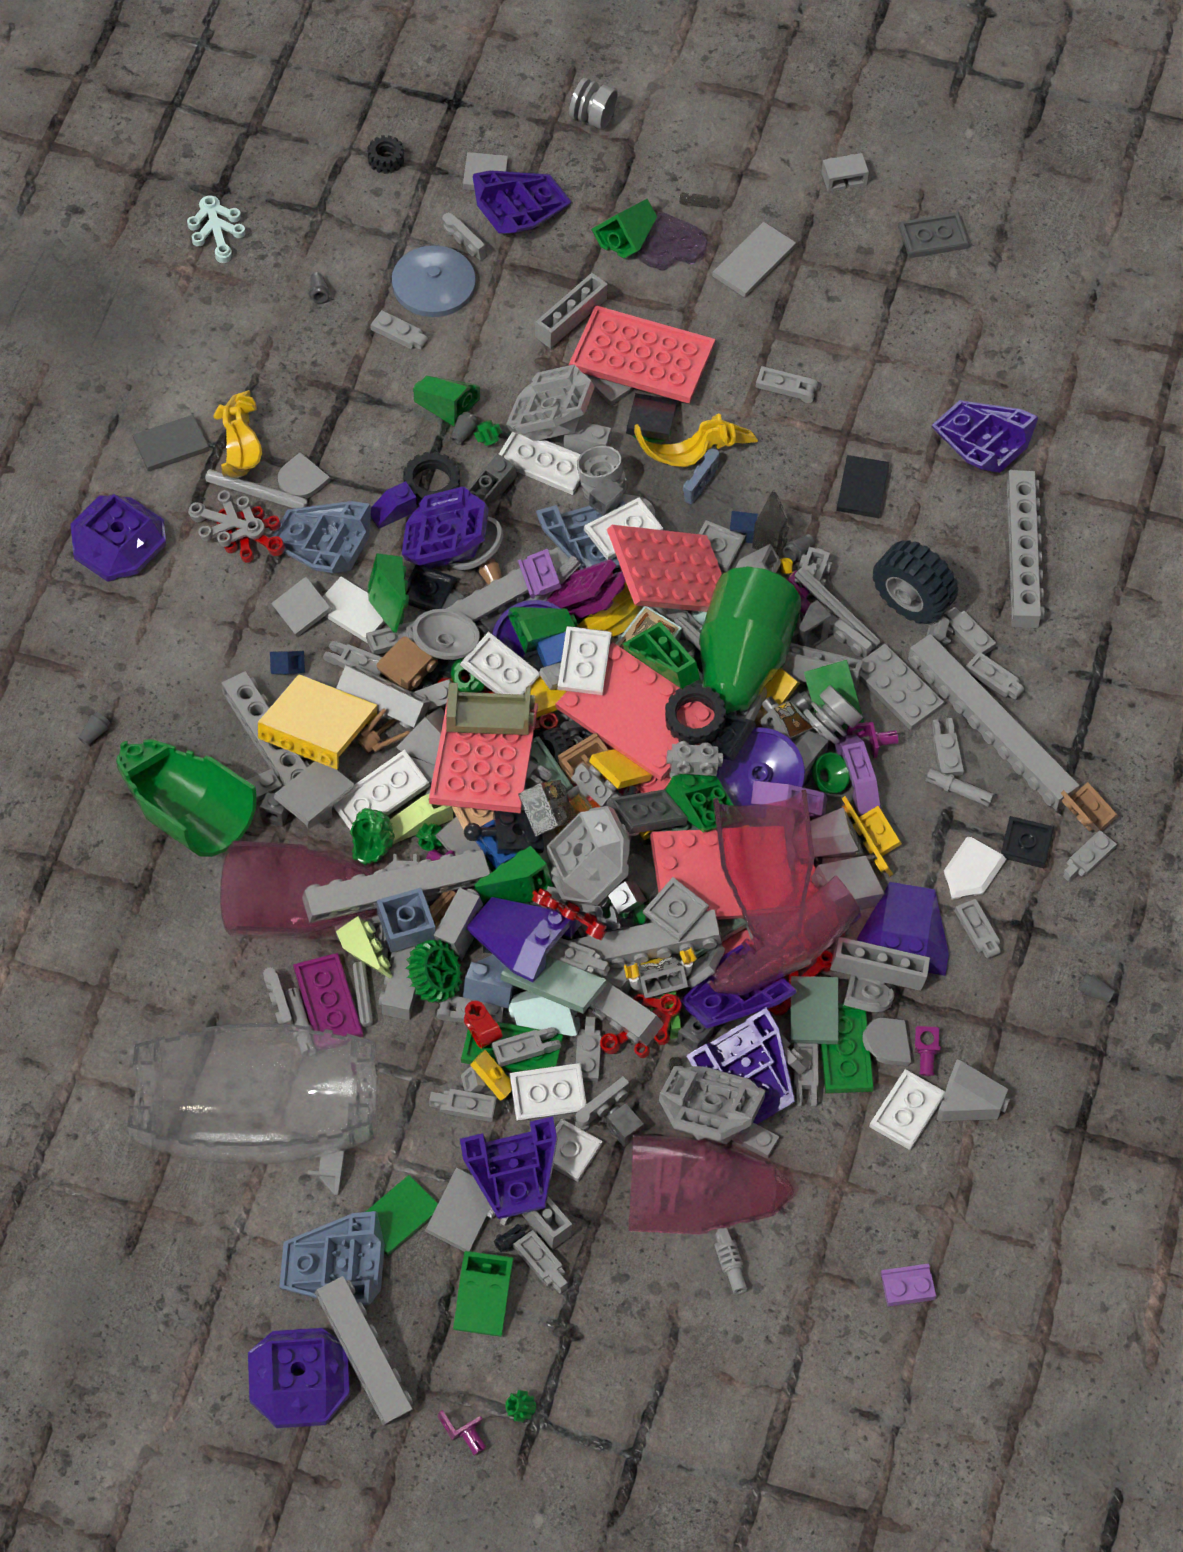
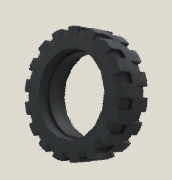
M424 452L421 456L419 454L414 456L413 460L410 459L408 461L407 467L403 471V482L406 481L416 496L417 505H419L424 496L460 487L459 467H456V462L453 459L450 460L449 456L445 454L440 455L439 452H434V454ZM438 469L446 473L450 481L440 490L426 491L415 484L414 478L423 470Z
M699 684L693 687L687 685L684 689L679 688L676 690L675 694L669 697V702L666 703V727L668 731H671L672 737H677L679 742L685 741L689 745L702 744L707 741L711 742L715 740L716 735L721 734L722 727L725 726L726 709L724 701L710 687L704 688ZM695 701L707 704L714 711V718L708 725L693 729L685 727L678 721L676 714L682 705Z

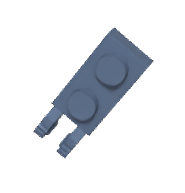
M714 448L709 449L704 454L705 460L701 466L698 465L693 477L685 482L683 492L686 503L693 504L714 476L720 465L718 450Z

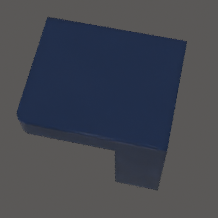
M732 511L730 531L747 533L746 543L754 544L758 514Z
M304 651L270 652L271 674L305 673Z

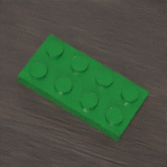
M838 1004V1044H821L825 1094L873 1092L870 1051L865 1049L863 1043V1032L867 1027L865 1010Z
M497 1022L503 1036L499 1040L533 1030L539 1031V1029ZM468 1030L461 1063L471 1064L480 1053L486 1050L498 1064L492 1049V1043L482 1049L479 1048ZM557 1033L554 1037L541 1040L543 1044L553 1040H560L562 1045L563 1034ZM560 1049L550 1053L544 1052L542 1055L508 1064L501 1068L503 1071L521 1072L556 1067Z

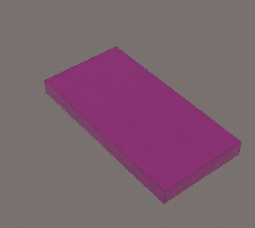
M335 953L293 964L317 1048L363 1037L362 1028L339 954Z

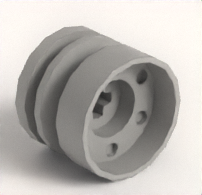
M588 78L581 79L571 99L569 107L570 118L579 119L581 122H585L588 119L589 125L599 129L606 128L617 104L618 90L606 85H602L599 88L598 82H591Z
M595 446L587 449L579 456L577 470L586 499L589 500V493L605 478L617 482L622 487L624 494L627 489V481L623 470L622 458L618 450L609 446Z
M829 685L820 694L825 705L821 707L817 703L812 702L811 705L817 713L814 715L808 708L803 713L806 715L810 725L822 737L837 745L840 740L834 733L838 731L845 737L847 734L842 725L845 723L854 728L863 719V716L838 691Z

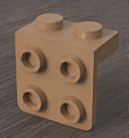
M404 636L379 660L377 669L396 685L412 691L420 685L423 678L429 672L436 668L438 658L425 653L412 640Z
M1088 782L1072 797L1064 790L1061 792L1064 797L1061 801L1089 832L1091 830L1095 832L1103 831L1118 817L1115 811Z

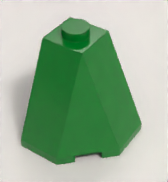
M647 198L591 230L601 248L607 251L611 249L617 252L618 256L626 258L640 250L657 215Z
M426 375L413 387L415 403L454 427L458 416L462 415L463 412H469L480 400V386L472 383Z
M509 608L508 617L525 654L537 650L538 641L566 632L567 626H578L574 615H570L567 609Z

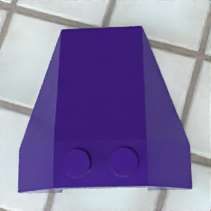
M492 170L473 174L477 206L499 234L533 229L571 204L570 199L549 174Z
M959 400L932 424V428L967 463L982 470L1000 473L1028 448L1038 416L1022 409Z
M889 882L884 895L875 906L857 937V941L930 957L928 973L945 976L949 952L935 889Z
M491 897L469 922L466 929L510 971L534 982L546 968V954L563 934L571 938L582 923L576 919L573 921L566 918L558 909L554 910L552 908Z
M744 942L726 953L721 958L715 972L696 985L681 1000V1003L707 1029L756 1014L766 1007L771 1009L797 992L784 978L775 981L761 968L757 953Z
M767 1007L714 1041L686 1055L692 1066H703L744 1077L755 1083L758 1088L761 1087L765 1090L764 1100L753 1121L755 1124H759L795 1102L780 1029Z
M553 1116L531 1121L530 1132L487 1142L484 1134L481 1133L460 1139L463 1160L498 1219L546 1208L558 1140Z

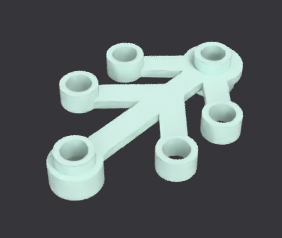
M205 196L199 202V212L187 220L190 230H198L200 222L207 215L209 216V221L201 231L195 232L192 235V243L195 246H202L205 243L206 237L213 230L217 244L215 258L220 263H227L232 259V251L225 244L221 229L233 234L236 238H242L245 236V227L242 224H230L218 218L217 213L228 217L231 222H238L241 218L240 210L237 208H225L220 205L218 198Z

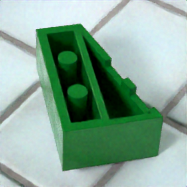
M661 621L623 643L625 651L681 689L700 679L696 661Z

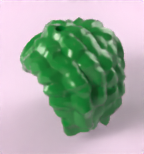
M364 808L357 813L356 821L352 823L350 834L353 837L352 843L354 844L352 848L353 860H358L364 865L371 864V862L376 863L392 848L395 834L393 832V823L388 815L371 808Z

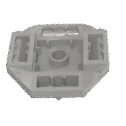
M575 365L538 372L533 377V382L518 395L507 421V427L510 431L522 434L532 441L574 433L580 417L588 412L587 406L595 388L594 384Z
M603 806L591 808L586 812H580L547 845L549 859L547 867L562 900L597 906L628 876L629 865H627L630 840L613 808Z
M674 1066L660 1092L659 1102L673 1128L677 1131L694 1135L697 1140L706 1138L727 1144L740 1131L752 1125L764 1100L765 1090L761 1087L758 1088L755 1083L747 1078L703 1066L687 1068Z

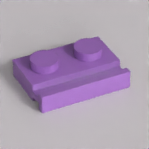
M548 549L527 557L528 559L523 561L521 559L518 560L532 599L539 594L542 596L562 588Z
M929 1264L881 1270L887 1307L936 1299Z

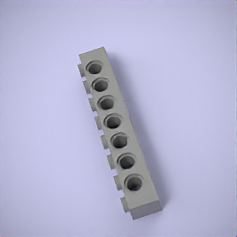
M1009 470L1006 484L1012 627L1038 628L1040 620L1044 619V607L1040 606V601H1043L1044 591L1043 588H1040L1039 584L1042 583L1043 570H1039V565L1042 563V552L1038 551V546H1041V533H1037V528H1040V515H1037L1040 507V498L1036 497V493L1039 491V480H1035V471Z
M245 671L222 682L224 697L267 765L274 771L282 787H284L310 765L307 761H302L301 755L283 748L276 750L275 748L278 746L258 739V721L268 711L269 703L264 694L260 695L258 692V685L253 677L249 678ZM334 805L309 824L307 828L310 829L332 818V808Z

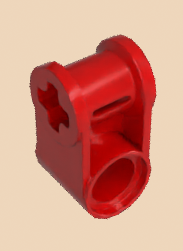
M471 1001L466 1005L464 1023L479 1048L482 1049L503 1037L499 1025L491 1017L482 1002Z

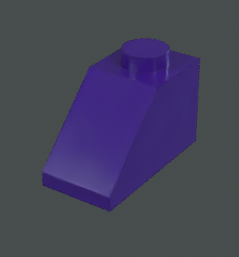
M405 481L386 490L371 507L370 517L378 529L411 515L416 510V496Z

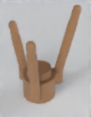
M385 708L377 714L368 727L361 732L362 736L357 739L367 753L372 750L376 753L382 747L396 742L410 733V731H406L378 743L381 741L379 735L397 721V719L393 718L376 732L372 730L386 712Z

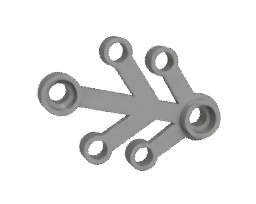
M226 490L218 494V500L224 506L227 515L208 510L202 503L198 502L191 504L188 513L194 522L209 519L221 523L211 528L209 526H202L198 534L203 541H208L213 536L218 535L217 540L219 544L226 547L231 542L245 536L251 539H258L264 533V523L262 520L254 518L250 508L251 502L246 496H241L236 501L238 508L243 511L246 521L238 519L232 505V496ZM234 527L239 528V530L231 534L226 532Z

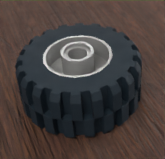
M911 540L896 542L878 560L873 568L872 578L873 582H875L874 586L880 592L881 598L885 599L887 605L895 609L896 613L905 616L909 621L914 620L915 623L919 624L936 622L957 599L958 582L954 578V572L952 569H949L946 561L939 557L940 555L932 552L929 547L922 546L916 541L911 542Z

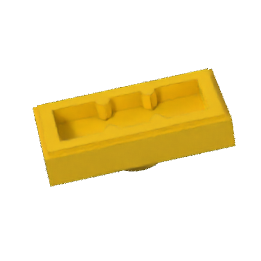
M486 1050L480 1053L470 1064L500 1101L512 1091L510 1078Z

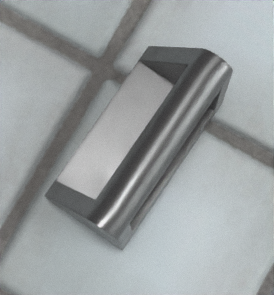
M818 600L810 604L799 627L798 645L814 648L828 639L831 615Z

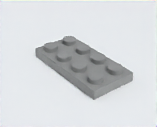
M883 644L862 659L863 663L859 680L910 731L944 707V701L886 644Z

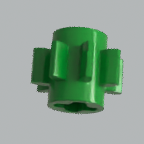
M488 420L477 425L478 430L474 433L477 442H483L485 446H488L500 440L498 436L502 433L499 423L493 424L492 420Z
M424 823L416 834V837L420 838L418 840L419 846L426 851L438 850L442 843L435 835L442 828L434 823L429 825Z
M518 1390L517 1394L510 1393V1397L505 1404L507 1415L514 1417L516 1422L532 1419L531 1416L536 1411L534 1396H528V1391Z

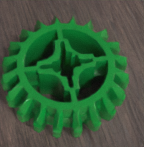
M427 940L417 944L415 949L410 951V957L406 959L410 964L405 968L409 971V975L406 978L411 979L412 982L410 987H415V994L421 995V1000H427L429 1003H441L446 1001L448 997L452 998L459 991L458 986L462 984L459 978L463 975L460 972L462 965L458 964L457 961L459 956H455L453 954L454 950L448 948V943H442L441 940Z

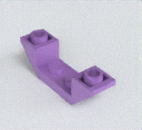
M856 734L839 737L840 742L837 745L835 744L838 755L845 760L854 787L852 798L860 817L876 806L880 807L877 780L864 741Z
M754 781L751 804L767 808L781 807L803 812L805 813L804 816L816 819L824 816L826 813L827 796L823 792L789 784Z

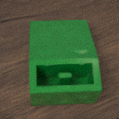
M376 553L367 586L368 601L393 633H397L399 624L402 625L404 621L403 609L407 608L409 602V595L405 594L408 586V581L404 580L406 566H403L402 556Z
M679 774L672 776L665 789L688 817V821L703 833L743 821L717 776Z
M531 846L519 851L515 857L506 863H502L495 871L480 878L474 884L483 906L491 897L521 903L533 901L534 895L532 893L534 890L539 891L540 888L547 890L548 886L553 887L547 863Z
M470 1251L464 1252L453 1330L502 1337L513 1272L512 1257Z

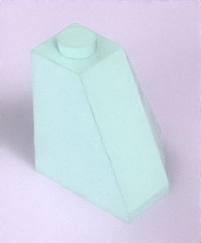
M529 991L514 995L509 1004L510 1015L512 1018H515L516 1024L519 1026L539 1030L554 1027L557 1033L569 1036H576L580 1029V1019L575 1017L577 1011Z

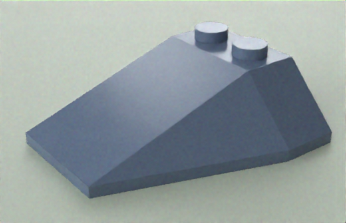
M348 501L288 509L281 520V527L275 530L272 537L278 536L283 540L285 544L283 553L313 570L328 573L350 571L369 539L371 506L368 503Z
M624 501L615 509L625 505ZM557 505L536 511L540 525L548 537L568 558L575 556L580 561L581 565L578 567V570L607 560L584 531L585 525L602 517L592 507L587 506L560 514ZM617 556L611 559L616 564L615 568L620 567Z
M376 1211L352 1213L284 1241L279 1288L317 1299L315 1295L317 1289L343 1276L345 1281L350 1280L355 1289L353 1296L356 1302L370 1305L381 1291L385 1244L378 1213Z

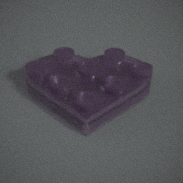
M659 210L653 226L640 250H638V260L649 267L657 268L661 271L667 270L676 260L686 262L687 264H694L697 259H700L705 254L707 241L703 231L698 227Z

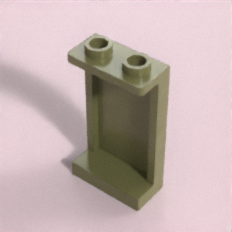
M449 683L446 732L529 735V726L534 725V712H530V709L535 707V695H531V687H526V694L458 692V683Z

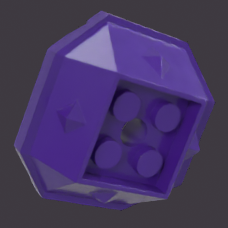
M464 486L424 496L419 503L420 507L412 513L406 522L402 548L404 559L431 569L474 558L479 544L485 541L489 510L486 503L473 495Z
M115 494L109 496L99 495L71 523L74 559L107 582L116 580L119 577L138 574L166 546L164 519L131 497H121Z
M323 1328L272 1331L248 1352L250 1403L275 1428L327 1425L333 1415L350 1397L348 1357L340 1341ZM296 1369H302L305 1371L304 1374L300 1376H295L292 1374L293 1371H295Z

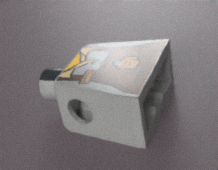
M772 696L762 702V706L768 712L760 720L763 728L776 730L787 736L791 741L814 729L808 719L792 702L788 701L778 705Z

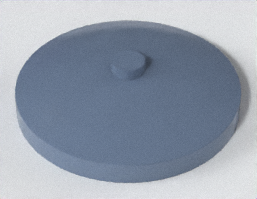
M443 246L420 247L405 254L395 265L392 273L393 293L404 308L417 315L426 317L450 315L462 309L472 298L475 290V272L468 259L456 250Z

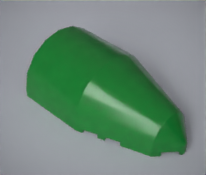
M747 566L733 568L722 574L715 585L699 636L703 687H710L714 693L717 692L720 695V699H723L726 714L748 709L761 694L766 684L774 678L779 668L783 667L801 611V597L794 585L781 575L767 569Z
M153 739L143 740L141 744H128V741L121 743V750L116 758L117 768L149 822L200 857H214L226 852L242 838L249 828L256 811L257 793L254 785L209 756L201 758L195 756L194 752L189 750L186 753L176 750V746Z

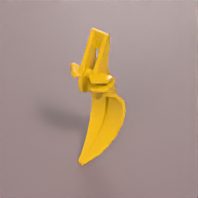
M249 390L233 395L226 406L219 405L213 415L216 420L223 418V424L227 432L226 463L221 464L223 477L229 476L236 479L245 476L261 459V444L255 432L248 425L250 423L248 413L257 410L256 402L250 397Z
M719 413L713 416L712 420L702 422L699 430L691 438L675 444L649 442L643 438L638 424L634 428L637 441L645 453L654 460L671 466L686 467L695 464L714 444H716L717 449H720L725 445L732 446L734 443L758 442V439L751 430L722 420Z
M625 582V588L618 595H615L612 599L614 602L609 609L598 611L594 615L590 614L577 628L611 632V637L625 632L643 606L634 604Z

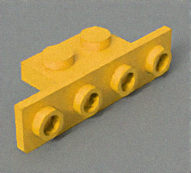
M842 797L845 804L842 808H844L849 818L853 817L856 823L852 825L858 835L861 836L863 834L867 840L863 844L870 854L874 852L877 859L874 862L880 872L885 870L889 877L892 876L893 873L883 856L902 845L882 810L879 806H876L859 817L847 797Z

